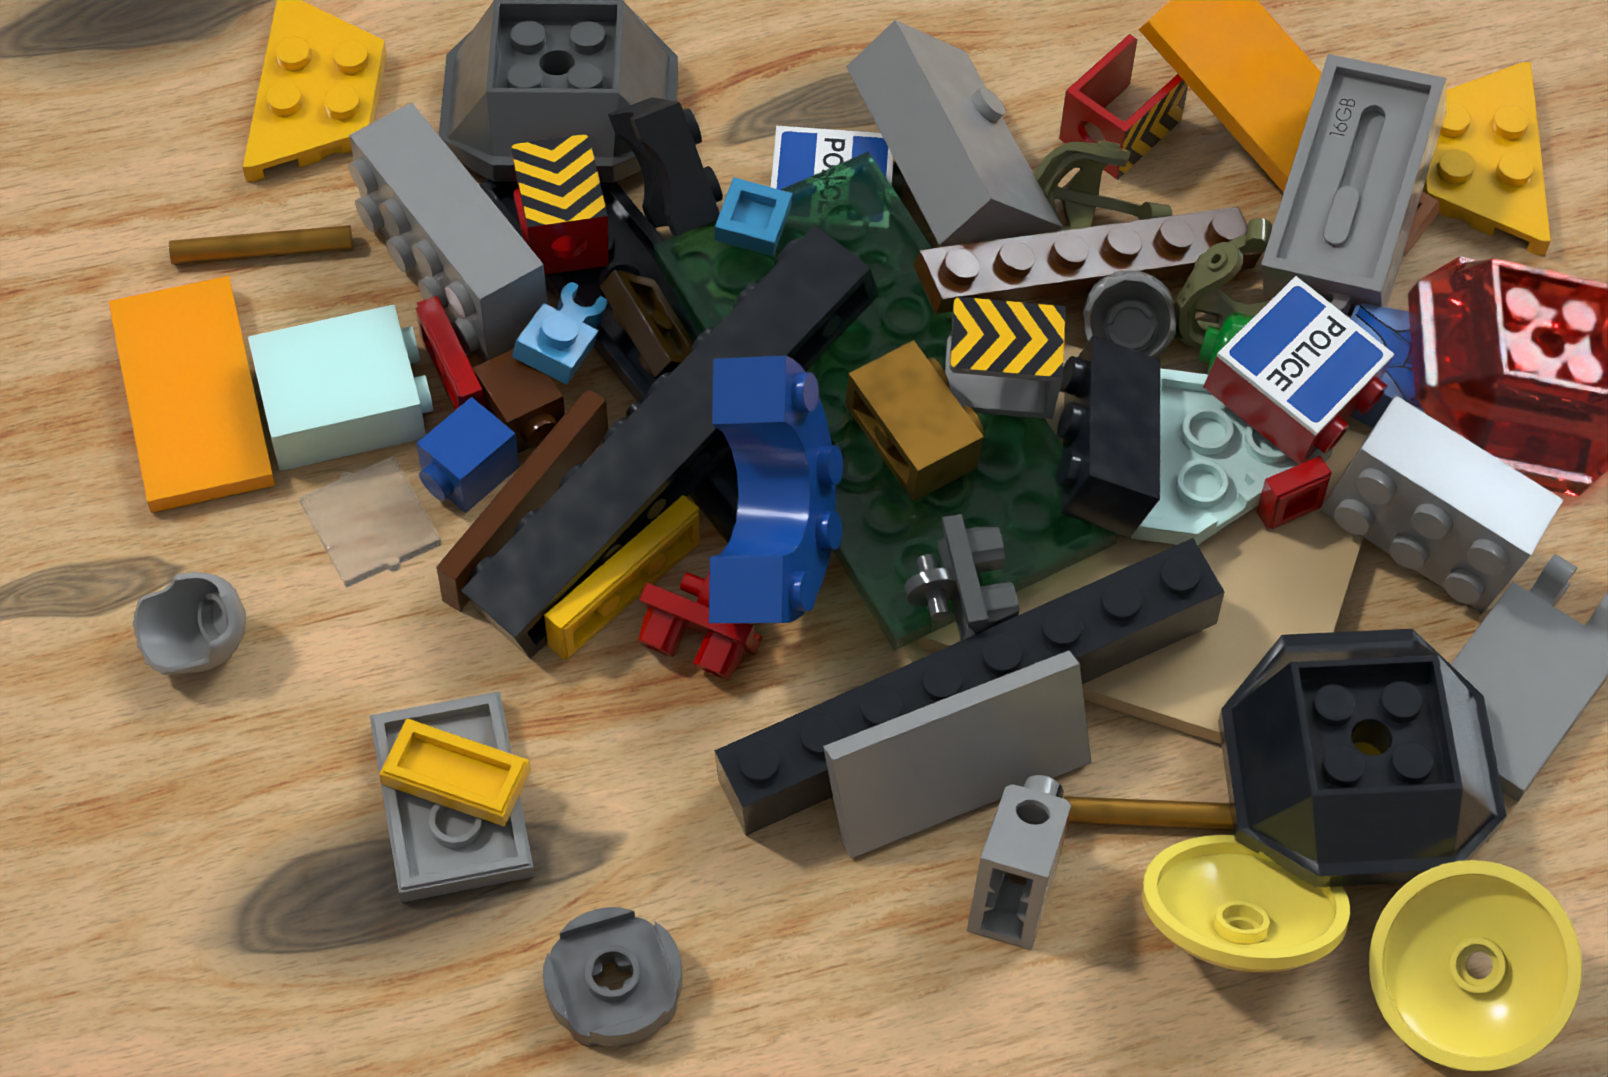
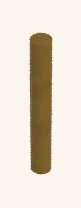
M351 225L169 240L171 264L353 249Z
M1063 797L1072 805L1068 823L1233 830L1230 803Z

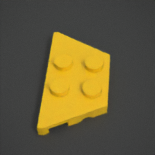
M303 0L276 1L242 166L246 181L255 182L265 179L263 169L295 159L300 168L320 162L330 154L352 152L349 135L375 122L387 56L383 39Z
M1521 62L1446 90V115L1422 192L1439 200L1438 214L1448 218L1462 219L1471 228L1493 236L1498 228L1529 241L1526 251L1535 255H1546L1551 239L1531 62Z

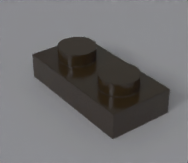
M614 270L599 286L613 308L611 310L613 320L621 329L629 334L640 352V364L652 377L658 379L664 373L673 372L690 354L694 342L655 280Z

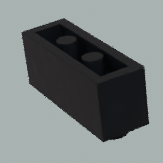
M1092 336L1079 356L1069 357L1063 367L1060 392L1064 393V409L1057 427V436L1063 439V455L1059 461L1055 477L1056 484L1062 486L1061 514L1131 537L1160 500V359Z

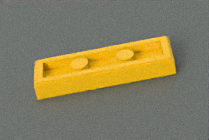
M682 495L544 615L548 647L563 660L569 659L642 594L646 583L653 585L700 544L699 507Z

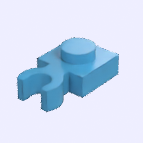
M574 282L564 286L556 309L545 303L542 304L516 340L512 354L513 358L566 385L594 347L599 331L596 328L601 324L607 305V299L601 296L591 307H582L576 304L574 299L578 285Z

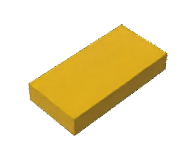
M406 718L379 776L381 784L505 827L531 772L530 760Z

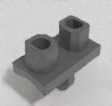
M962 514L942 517L941 523L945 537L938 542L937 546L942 568L938 567L936 555L926 554L920 556L917 559L920 573L907 580L904 589L908 603L914 606H928L933 621L944 620L950 616L947 601L951 600L960 640L962 641L1018 616L1020 611L1019 602L1012 582L980 587L977 573L1003 569L1005 553L999 527L965 529Z

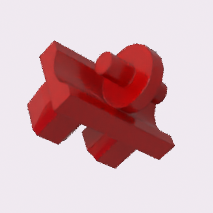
M686 572L681 581L680 590L697 596V602L646 583L639 599L647 608L638 639L643 646L663 655L674 657L686 628L704 634L705 637L693 664L697 668L727 681L741 662L745 652L753 655L756 654L762 641V636L754 633L755 627L748 623H709L710 572L706 579Z

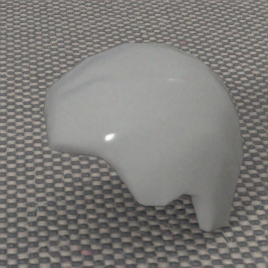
M1115 271L1093 285L1083 311L1085 335L1088 341L1092 336H1096L1143 354L1157 357L1174 339L1177 324L1174 303L1169 290L1160 280L1141 271Z
M201 572L178 574L172 578L173 581L163 590L142 596L138 600L132 622L134 635L137 638V647L141 650L145 664L150 665L162 675L210 671L224 664L237 650L244 637L246 611L236 589L228 581L217 575Z

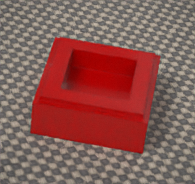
M1317 456L1265 479L1256 513L1267 529H1274L1322 507L1332 474L1322 457Z

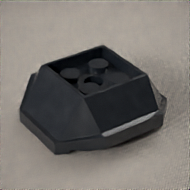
M1414 629L1281 635L1221 708L1218 724L1235 841L1257 854L1261 851L1283 869L1314 887L1407 883L1417 875L1433 867L1455 861L1471 860L1485 842H1488L1502 827L1507 816L1484 696ZM1362 742L1371 744L1381 754H1364L1354 744Z

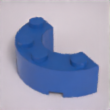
M786 355L713 359L712 425L723 432L732 449L737 470L739 497L736 523L731 539L721 554L710 557L709 623H790L803 616L806 611L812 610L825 577L831 550L837 549L842 540V522L839 513L835 511L836 484L841 481L843 474L842 453L838 446L831 443L828 423L819 398L818 382L815 375L811 372H806L794 359Z

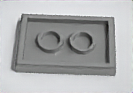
M500 691L370 715L379 773L406 718L512 754ZM381 784L401 903L535 877L520 795L506 826L503 827Z

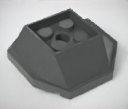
M494 0L474 29L446 55L439 136L458 160L474 172L494 182H517L511 155V147L514 144L587 135L590 138L599 181L601 183H614L639 172L641 168L631 148L615 134L608 114L651 97L677 101L678 56L623 0Z

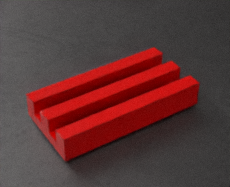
M438 296L417 302L418 307L415 309L421 341L454 410L458 409L471 397L485 408L482 399V387Z

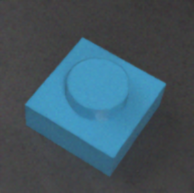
M733 177L715 225L714 240L774 256L791 209L792 193Z

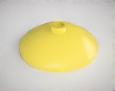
M1234 835L1203 836L1176 843L1156 855L1148 865L1143 880L1142 902L1153 924L1173 944L1186 953L1220 967L1258 973L1296 969L1331 953L1341 943L1347 932L1350 903L1343 886L1314 887L1283 869L1261 851L1257 854L1235 841Z
M1479 860L1455 861L1433 867L1417 875L1390 899L1376 923L1369 950L1371 986L1377 1005L1389 1026L1402 1041L1423 1057L1435 1063L1459 1070L1491 1071L1519 1064L1542 1051L1560 1034L1569 1021L1576 1007L1582 984L1583 963L1581 948L1575 928L1567 912L1550 891L1538 881L1521 871L1499 863ZM1480 951L1486 953L1493 963L1491 973L1483 979L1474 977L1468 969L1469 958L1474 953Z

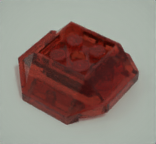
M1461 256L1418 280L1408 293L1415 397L1425 413L1545 489L1578 497L1608 472V284L1496 259L1475 260Z

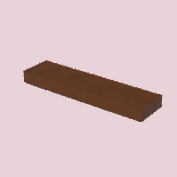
M589 389L583 392L436 566L442 601L459 612L462 611L469 600L461 590L469 583V577L476 565L487 556L496 555L514 536V531L519 521L530 511L540 509L558 491L559 483L567 471L576 464L585 463L600 445L609 430L605 398Z

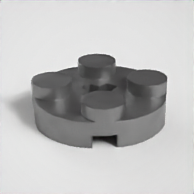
M606 907L586 912L574 918L559 933L560 939L552 947L550 956L549 953L547 954L543 965L544 989L552 1014L559 1024L570 1031L573 1039L579 1044L588 1047L633 1044L649 1037L674 1018L677 1010V1001L682 989L681 958L672 936L656 921H654V926L646 919L635 917V911L621 907ZM615 963L619 972L630 970L633 975L624 981L622 988L609 990L607 986L600 987L595 983V980L603 977V965Z

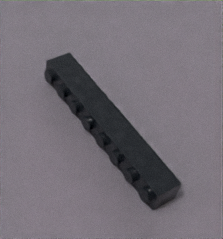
M814 225L802 239L796 238L788 243L780 253L774 268L759 283L755 282L748 285L740 293L735 301L734 309L716 327H710L698 336L691 347L690 354L673 372L664 373L652 384L647 393L646 400L628 418L619 419L609 428L604 436L603 444L585 463L576 464L567 471L559 483L558 491L540 509L530 511L519 521L515 528L514 536L496 555L487 556L476 565L469 577V583L461 591L477 612L531 659L548 642L544 615L682 495L687 497L732 450L723 432L712 425L713 359L786 355L794 359L807 371L879 296L871 268L817 225Z
M1191 538L714 750L718 780L747 836L833 797L823 746L1066 651H1070L1080 663L1082 684L1217 624L1225 591L1194 538Z

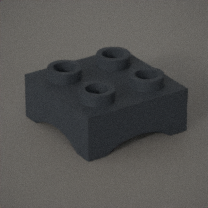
M651 97L608 114L615 134L626 142L638 160L644 181L642 209L645 217L654 228L669 226L671 234L679 236L717 221L720 212L716 202L721 201L723 195L710 166L703 168L696 148L697 144L702 143V136L696 118L689 108L683 110L680 102Z

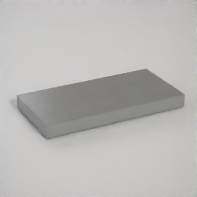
M1066 651L823 746L841 841L850 858L852 859L1000 800L1006 786L1015 784L1023 787L1026 779L1030 776L1043 775L1055 778L1092 763L1080 663L1072 653Z

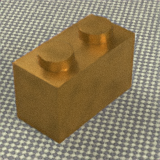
M914 340L850 372L845 401L846 408L913 502L976 469L984 439L983 426L977 414L971 407L967 405L962 407L949 389L947 375L940 363L934 358L927 359Z

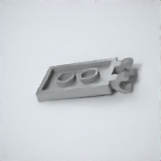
M1554 554L1530 591L1512 581L1451 663L1484 696L1502 792L1518 802L1608 678V592L1585 626L1555 608L1554 606L1559 602L1570 585L1568 581L1577 570L1575 565L1557 554Z

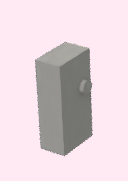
M894 20L846 66L940 246L947 247L1057 232L1062 228L1060 221L1002 117L1005 114L1003 104L994 93L986 88L966 51Z

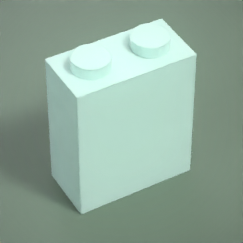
M395 305L248 337L279 471L416 441L426 435L422 414L433 412L430 391L425 375L413 377L410 364L420 362L417 342L412 326L400 328Z

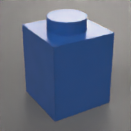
M472 397L416 443L421 466L419 477L425 488L440 501L448 498L465 513L520 467L516 433Z

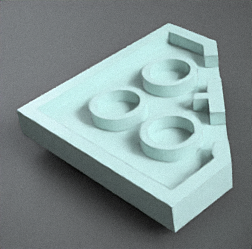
M1160 368V500L1131 536V539L1178 545L1194 538L1197 545H1199L1258 506L1266 478L1298 464L1204 389L1203 386L1208 377L1207 374ZM1317 449L1306 461L1321 456L1325 462L1331 457L1333 449L1327 454Z

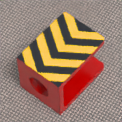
M1131 34L1127 35L1066 90L1059 139L1064 143H1097L1085 130L1084 126L1090 122L1101 131L1105 141L1121 144L1120 148L1129 150L1130 156L1126 167L1108 164L1104 169L1105 172L1117 180L1181 121L1188 85L1177 74L1125 122L1104 109L1131 82L1138 41Z
M576 135L514 144L511 147V155L519 189L514 191V202L523 240L544 264L545 275L608 266V215L589 136Z

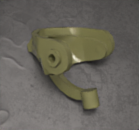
M1098 140V143H1066L1050 152L1034 174L1059 221L1054 199L1062 201L1068 226L1062 225L1059 231L1091 227L1096 207L1139 217V220L1172 216L1173 214L1171 207L1166 204L1152 202L1138 204L1099 195L1102 171L1106 166L1110 164L1126 167L1129 160L1130 151L1120 148L1121 144L1104 140ZM1073 168H1080L1065 186H1057L1062 178Z
M1254 218L1248 222L1247 234L1236 237L1229 242L1213 245L1205 253L1198 256L1192 273L1174 302L1177 323L1175 339L1187 346L1191 345L1200 351L1209 326L1221 329L1225 318L1233 312H1240L1255 317L1270 302L1266 301L1251 305L1233 300L1219 287L1228 283L1238 274L1243 264L1244 254L1250 251L1257 253L1265 252L1272 230L1271 222L1263 218ZM1195 311L1216 315L1218 317L1217 322L1196 320Z

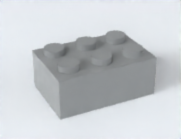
M1395 395L1320 510L1335 519L1338 525L1347 532L1360 535L1389 553L1399 565L1419 572L1444 588L1456 601L1469 604L1484 613L1531 556L1563 499Z

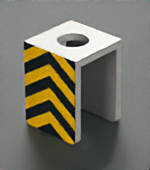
M957 297L953 304L952 333L948 337L946 344L945 373L949 381V389L962 407L965 405L971 407L975 413L1053 419L1063 379L1066 306Z

